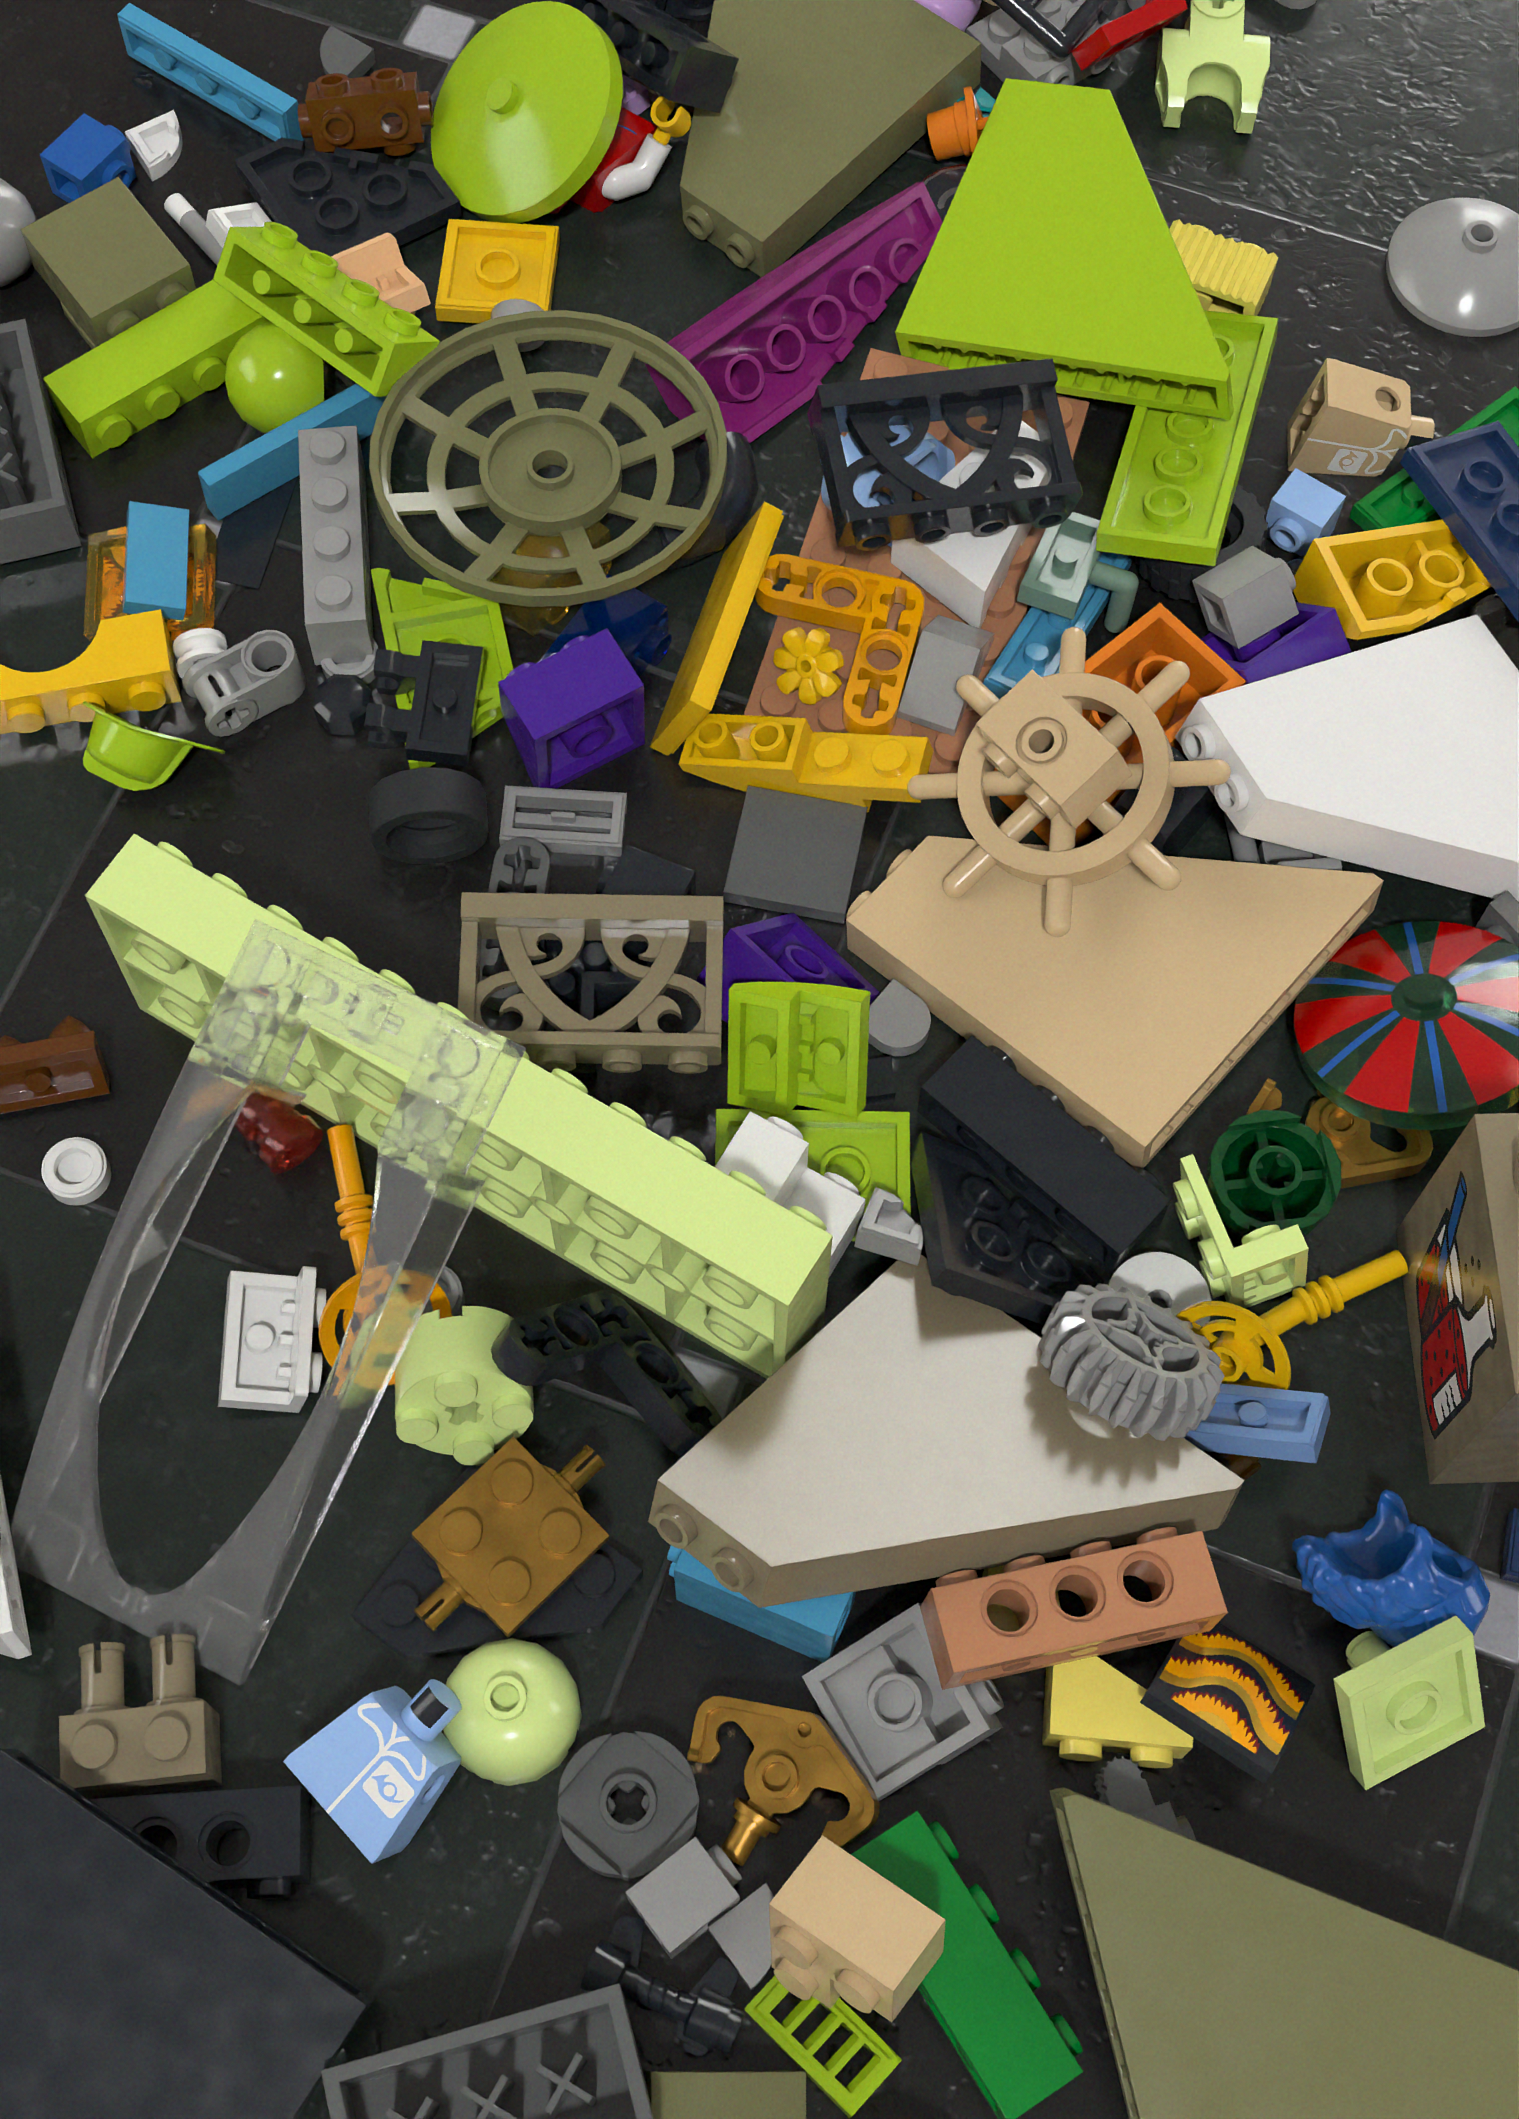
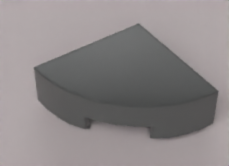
M332 25L324 34L320 45V57L326 75L341 73L347 75L348 78L362 77L376 63L374 49Z

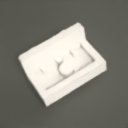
M302 1266L298 1276L242 1271L230 1272L227 1282L218 1407L299 1413L308 1397V1393H318L322 1375V1353L311 1352L313 1328H319L320 1317L326 1305V1289L315 1288L316 1267Z

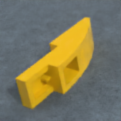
M708 713L686 738L679 765L685 772L747 792L748 786L868 807L867 812H869L872 800L921 803V800L910 796L907 785L913 776L928 774L934 750L928 737L813 732L806 718Z

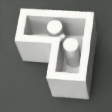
M750 1111L715 1168L727 1175L731 1171L741 1172L759 1183L766 1192L765 1197L788 1210L791 1206H799L820 1218L827 1227L826 1232L833 1235L829 1268L830 1277L858 1230L864 1215L865 1198L859 1196L858 1189L842 1176L827 1172L822 1176L807 1167L809 1143L803 1140L801 1132L792 1124L773 1116L766 1120Z

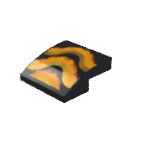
M1218 1622L1208 1632L1176 1638L1140 1703L1265 1784L1290 1741L1312 1695L1315 1684Z

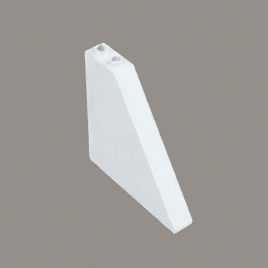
M1478 615L1200 698L1175 736L1189 761L1221 759L1229 764L1231 775L1228 781L1222 785L1208 787L1215 796L1219 807L1227 814L1240 835L1494 899L1508 890L1519 902V670Z

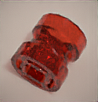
M278 1082L268 1084L250 1095L238 1107L232 1119L234 1127L245 1140L257 1142L260 1147L259 1156L272 1173L277 1174L287 1172L306 1160L317 1149L323 1138L321 1128L311 1116L300 1115L298 1111H295L297 1103L295 1097L284 1084Z

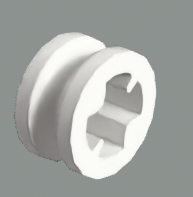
M197 628L180 634L174 640L172 646L175 658L178 659L176 667L179 677L183 679L187 670L198 661L227 650L228 646L225 635L219 630L212 628ZM209 676L208 680L212 682L215 680V678L213 676Z

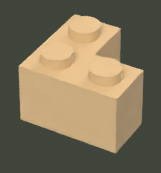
M823 1835L769 1903L771 1966L775 1969L774 1974L777 1980L796 1997L809 2000L813 1996L830 2009L841 1996L855 2009L863 2013H870L872 2010H875L890 2022H893L944 1950L946 1922L944 1918Z

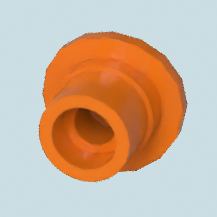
M971 86L963 88L965 100L955 102L954 106L927 114L929 138L937 161L965 155V157L972 156L988 117H983Z

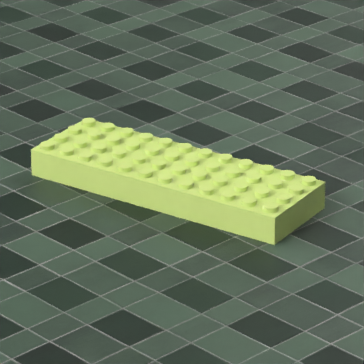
M133 834L85 894L141 1010L337 1126L352 1125L354 1136L762 1377L768 1379L807 1344L823 1326L833 1235L826 1232L827 1227L824 1222L810 1211L799 1206H791L788 1210L765 1197L766 1192L763 1187L749 1176L738 1171H731L727 1175L705 1162L704 1154L690 1142L672 1136L668 1141L647 1129L643 1118L629 1107L617 1102L607 1106L587 1094V1088L573 1075L561 1069H553L551 1073L529 1061V1055L514 1041L501 1035H496L492 1040L471 1028L470 1020L453 1006L444 1002H438L436 1006L431 1005L416 996L411 985L399 975L386 969H382L379 974L358 963L357 956L343 943L331 937H325L323 941L318 940L304 932L298 920L284 909L275 905H269L267 909H264L247 899L245 891L233 880L219 873H215L212 877L205 875L193 868L191 861L186 855L166 842H159L155 846L138 835Z

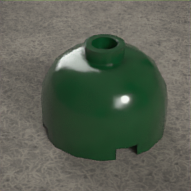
M1277 1110L1256 1111L1238 1117L1228 1126L1226 1132L1218 1138L1207 1162L1206 1185L1223 1224L1233 1234L1243 1238L1250 1232L1264 1226L1279 1225L1280 1229L1283 1230L1298 1224L1303 1237H1305L1327 1218L1342 1186L1341 1161L1331 1140L1321 1130L1316 1134L1309 1126L1300 1123L1302 1117L1289 1111Z

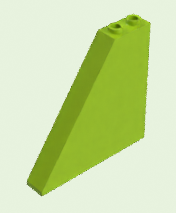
M1005 78L896 328L895 334L901 356L937 364L946 368L949 367L950 370L1053 358L1058 379L1055 385L1056 393L1231 420L1234 407L1230 371L1111 91L1108 89Z

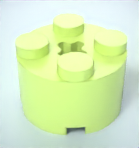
M462 1306V1316L440 1319L439 1309L417 1317L401 1331L396 1341L395 1419L396 1434L400 1440L416 1444L432 1452L453 1455L457 1462L464 1465H480L486 1463L494 1455V1450L502 1448L512 1437L515 1439L519 1438L527 1430L533 1421V1386L521 1385L509 1379L498 1369L491 1354L493 1342L514 1318L501 1311L487 1307Z

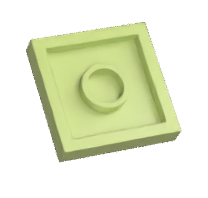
M1457 1616L1430 1628L1392 1649L1373 1631H1367L1358 1635L1347 1646V1662L1352 1669L1334 1678V1685L1350 1772L1365 1790L1485 1727L1473 1633Z

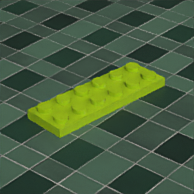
M1204 310L1230 371L1234 407L1231 420L1136 405L1097 530L1096 551L1208 566L1216 565L1277 338L1278 318Z

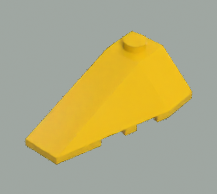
M1437 520L1313 539L1294 576L1296 588L1293 592L1299 603L1335 608L1346 638L1360 640L1412 631L1492 586L1445 522Z

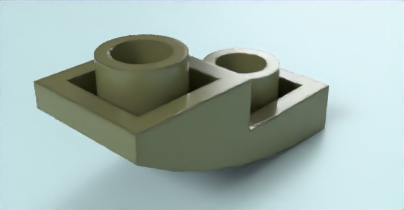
M646 2071V2087L654 2119H806V2071Z

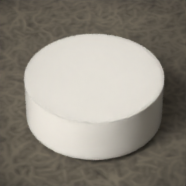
M73 1137L58 1142L47 1152L42 1163L41 1173L45 1185L58 1201L67 1205L79 1206L93 1202L105 1192L111 1180V1166L106 1155L99 1145L86 1138Z

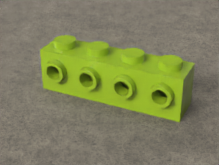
M265 222L263 227H230L213 281L273 324L282 328L291 337L375 397L387 396L392 386L401 376L439 345L440 341L420 327L421 321L419 318L405 310L389 306L378 298L380 293L375 287L361 280L351 279L337 269L338 262L322 252L305 247L297 241V233L289 227L276 222Z

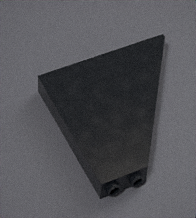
M0 1749V2119H297L322 2080L321 2070L331 2067L375 1998L20 1750Z

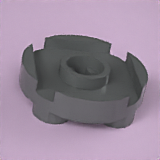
M622 1732L616 1735L610 1733L588 1742L570 1760L560 1779L557 1812L563 1837L568 1847L585 1866L606 1877L637 1881L643 1879L692 1840L697 1826L700 1800L692 1768L682 1753L671 1743L647 1732ZM637 1786L646 1793L641 1802V1806L647 1812L646 1815L638 1822L630 1817L624 1820L622 1824L615 1821L611 1816L615 1812L616 1805L610 1796L618 1788L625 1793H630Z

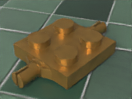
M512 1437L411 1533L412 1538L436 1562L444 1581L421 1605L414 1609L417 1616L423 1621L435 1608L444 1602L425 1620V1624L434 1632L464 1602L466 1605L485 1613L507 1637H510L609 1540V1534L584 1510L577 1494L600 1469L606 1466L601 1457L597 1454L578 1472L594 1456V1450L588 1445H584L583 1449L557 1473L555 1470L540 1464Z

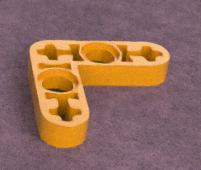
M789 554L769 556L754 595L758 605L764 611L773 615L861 634L844 694L842 722L848 733L890 734L896 724L898 709L922 627L924 596L921 590L915 584L899 578ZM779 578L790 580L783 591L773 590V585L777 584ZM807 583H813V599L804 598L805 593H807ZM842 587L851 591L855 596V600L849 606L834 607L825 602L822 596L829 589ZM894 603L905 605V610L900 615L897 632L887 629L889 611L893 608ZM886 649L894 652L899 657L900 663L890 670H878L868 663L867 657L873 651ZM870 688L880 690L878 710L873 714V718L861 716L862 710L865 709L868 701Z

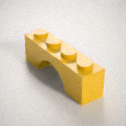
M161 609L101 620L96 635L88 648L75 660L57 669L45 672H21L0 664V734L11 732L32 733L42 729L44 726L71 721L92 722L94 721L95 711L83 704L84 701L112 714L132 710L152 711L165 704L181 702L176 662L172 647L173 643Z

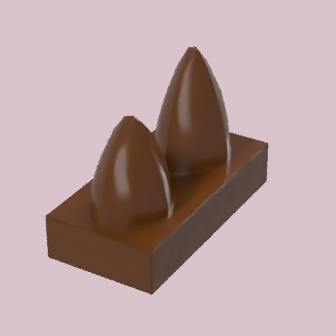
M70 1015L65 1017L50 1033L48 1039L21 1043L7 1035L0 1038V1114L110 1094L109 1074L95 1032L90 1031L86 1025Z

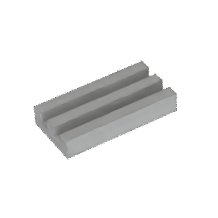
M505 786L499 836L500 846L513 838L528 837L540 842L551 853L620 857L623 853L627 793ZM516 807L612 813V818L575 816V813L556 811L551 812V814L516 812Z

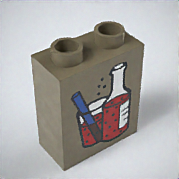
M1519 1113L1474 1114L1396 1230L1398 1251L1404 1257L1408 1267V1273L1402 1276L1429 1484L1519 1482Z

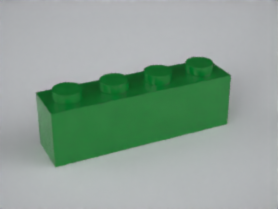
M916 1811L851 1854L946 1920L943 1953L917 1989L998 2119L1018 2118L1083 2073L1075 2059L1076 2056L1083 2052L1076 2035L1060 2013L1057 2012L1050 2018L1033 1993L1034 1990L1041 1986L1038 1976L1019 1948L1015 1947L1010 1952H1007L992 1928L993 1925L1000 1921L995 1908L977 1883L969 1888L963 1883L951 1864L959 1858V1854L952 1840L937 1820L927 1825L920 1813Z

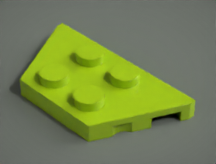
M371 569L386 650L397 651L405 655L420 656L422 640L483 647L484 663L472 738L503 718L498 682L507 677L513 670L499 603L465 593L444 581L424 577L421 585L393 579L388 569ZM411 689L405 694L395 695L398 709H412L415 689ZM408 760L410 769L431 767L435 764L432 762Z

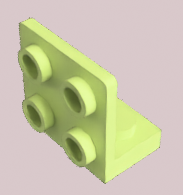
M1191 1154L1180 1158L1181 1180L1173 1183L1178 1202L1174 1203L1186 1237L1192 1239L1199 1236L1201 1242H1198V1246L1203 1260L1199 1261V1265L1212 1297L1216 1298L1224 1295L1226 1302L1248 1308L1291 1292L1297 1287H1304L1306 1284L1309 1248L1298 1224L1283 1230L1280 1229L1279 1225L1261 1227L1244 1236L1241 1240V1246L1233 1248L1194 1155Z

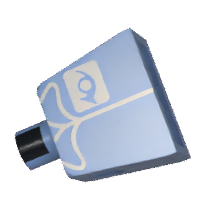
M435 1679L429 1680L413 1699L398 1686L378 1690L363 1697L290 1753L283 1762L369 1862L373 1864L401 1852L410 1843L459 1767L461 1756L441 1731L458 1714L462 1706L454 1692L445 1684Z

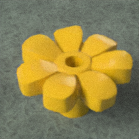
M801 627L784 633L782 641L785 646L775 649L773 657L776 667L786 669V672L780 675L776 681L782 693L786 695L799 689L800 701L808 705L821 701L822 696L829 697L835 694L840 689L842 682L833 671L839 670L844 666V659L840 650L828 646L830 634L822 628L811 630L806 635Z

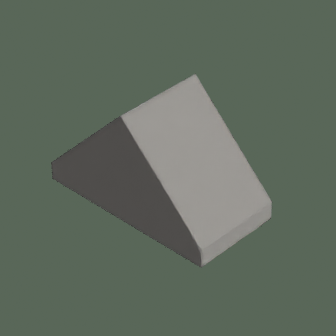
M941 615L935 617L922 630L897 717L955 736L968 704L957 693V681L966 674L979 677L993 643L995 633Z

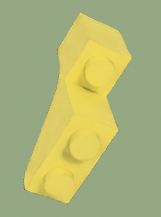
M1003 1566L984 1569L983 1577L1004 1573ZM1055 1591L1056 1601L1060 1607L1058 1591ZM1000 1604L987 1606L988 1617L995 1627L1007 1632L1019 1630L1018 1619L1011 1609ZM1097 1656L1046 1667L1042 1745L1060 1747L1059 1756L1061 1758L1076 1761L1102 1760V1751L1130 1754L1132 1762L1134 1764L1138 1763L1140 1767L1170 1768L1173 1766V1758L1182 1759L1193 1748V1737L1141 1704L1140 1701L1146 1689Z

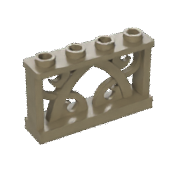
M462 892L458 1010L470 1020L471 1028L492 1040L496 1035H501L514 1041L526 1051L530 1058L529 1061L536 1063V1065L546 1071H552L553 1069L570 1071L576 1068V1063L602 1064V1068L607 1071L629 1073L641 1070L642 1064L668 1065V1069L673 1072L694 1074L706 1071L708 1065L721 1064L723 896ZM481 939H498L509 971L492 975L480 982ZM540 940H559L562 943L563 949L559 956L548 962L532 965L530 960H540L547 957L546 953L541 952L537 947ZM585 940L602 941L603 948L610 962L621 973L641 981L617 1005L591 1021L565 1005L542 981L557 976L568 969L580 955ZM628 941H646L649 945L648 949L638 956L643 961L654 962L652 966L647 967L631 961L623 954L624 945ZM689 942H706V987L689 977L676 974ZM517 985L521 993L507 998L500 1008L499 1015L502 1016L509 1011L518 1012L523 1017L521 1026L514 1031L490 1029L481 1018V1010L485 1001L496 991ZM667 988L688 994L700 1009V1020L688 1033H665L658 1026V1020L664 1014H675L682 1019L681 1010L676 1002L669 997L662 996ZM544 1020L557 1031H541ZM638 1021L641 1033L624 1032Z

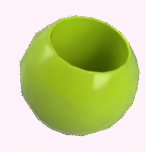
M272 322L259 324L242 335L228 355L225 381L229 401L243 421L263 434L272 431L324 402L323 359Z

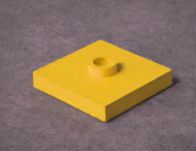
M449 219L435 305L437 321L482 323L491 320V312L495 305L509 299L527 300L535 303L544 311H551L560 243L559 226Z

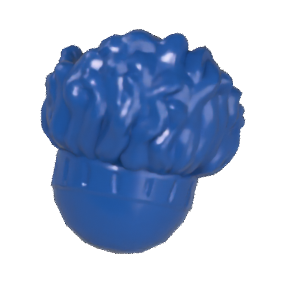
M1385 1489L1381 1492L1375 1516L1370 1518L1362 1529L1344 1533L1332 1531L1325 1538L1303 1535L1292 1543L1291 1549L1297 1554L1296 1568L1301 1574L1302 1588L1312 1594L1313 1602L1323 1607L1327 1612H1330L1332 1617L1339 1622L1356 1629L1370 1628L1378 1637L1385 1640L1392 1647H1396L1454 1616H1457L1465 1624L1474 1637L1488 1611L1490 1591L1478 1565L1473 1560L1460 1555L1444 1543L1433 1538L1425 1527L1411 1523L1403 1500L1392 1490Z

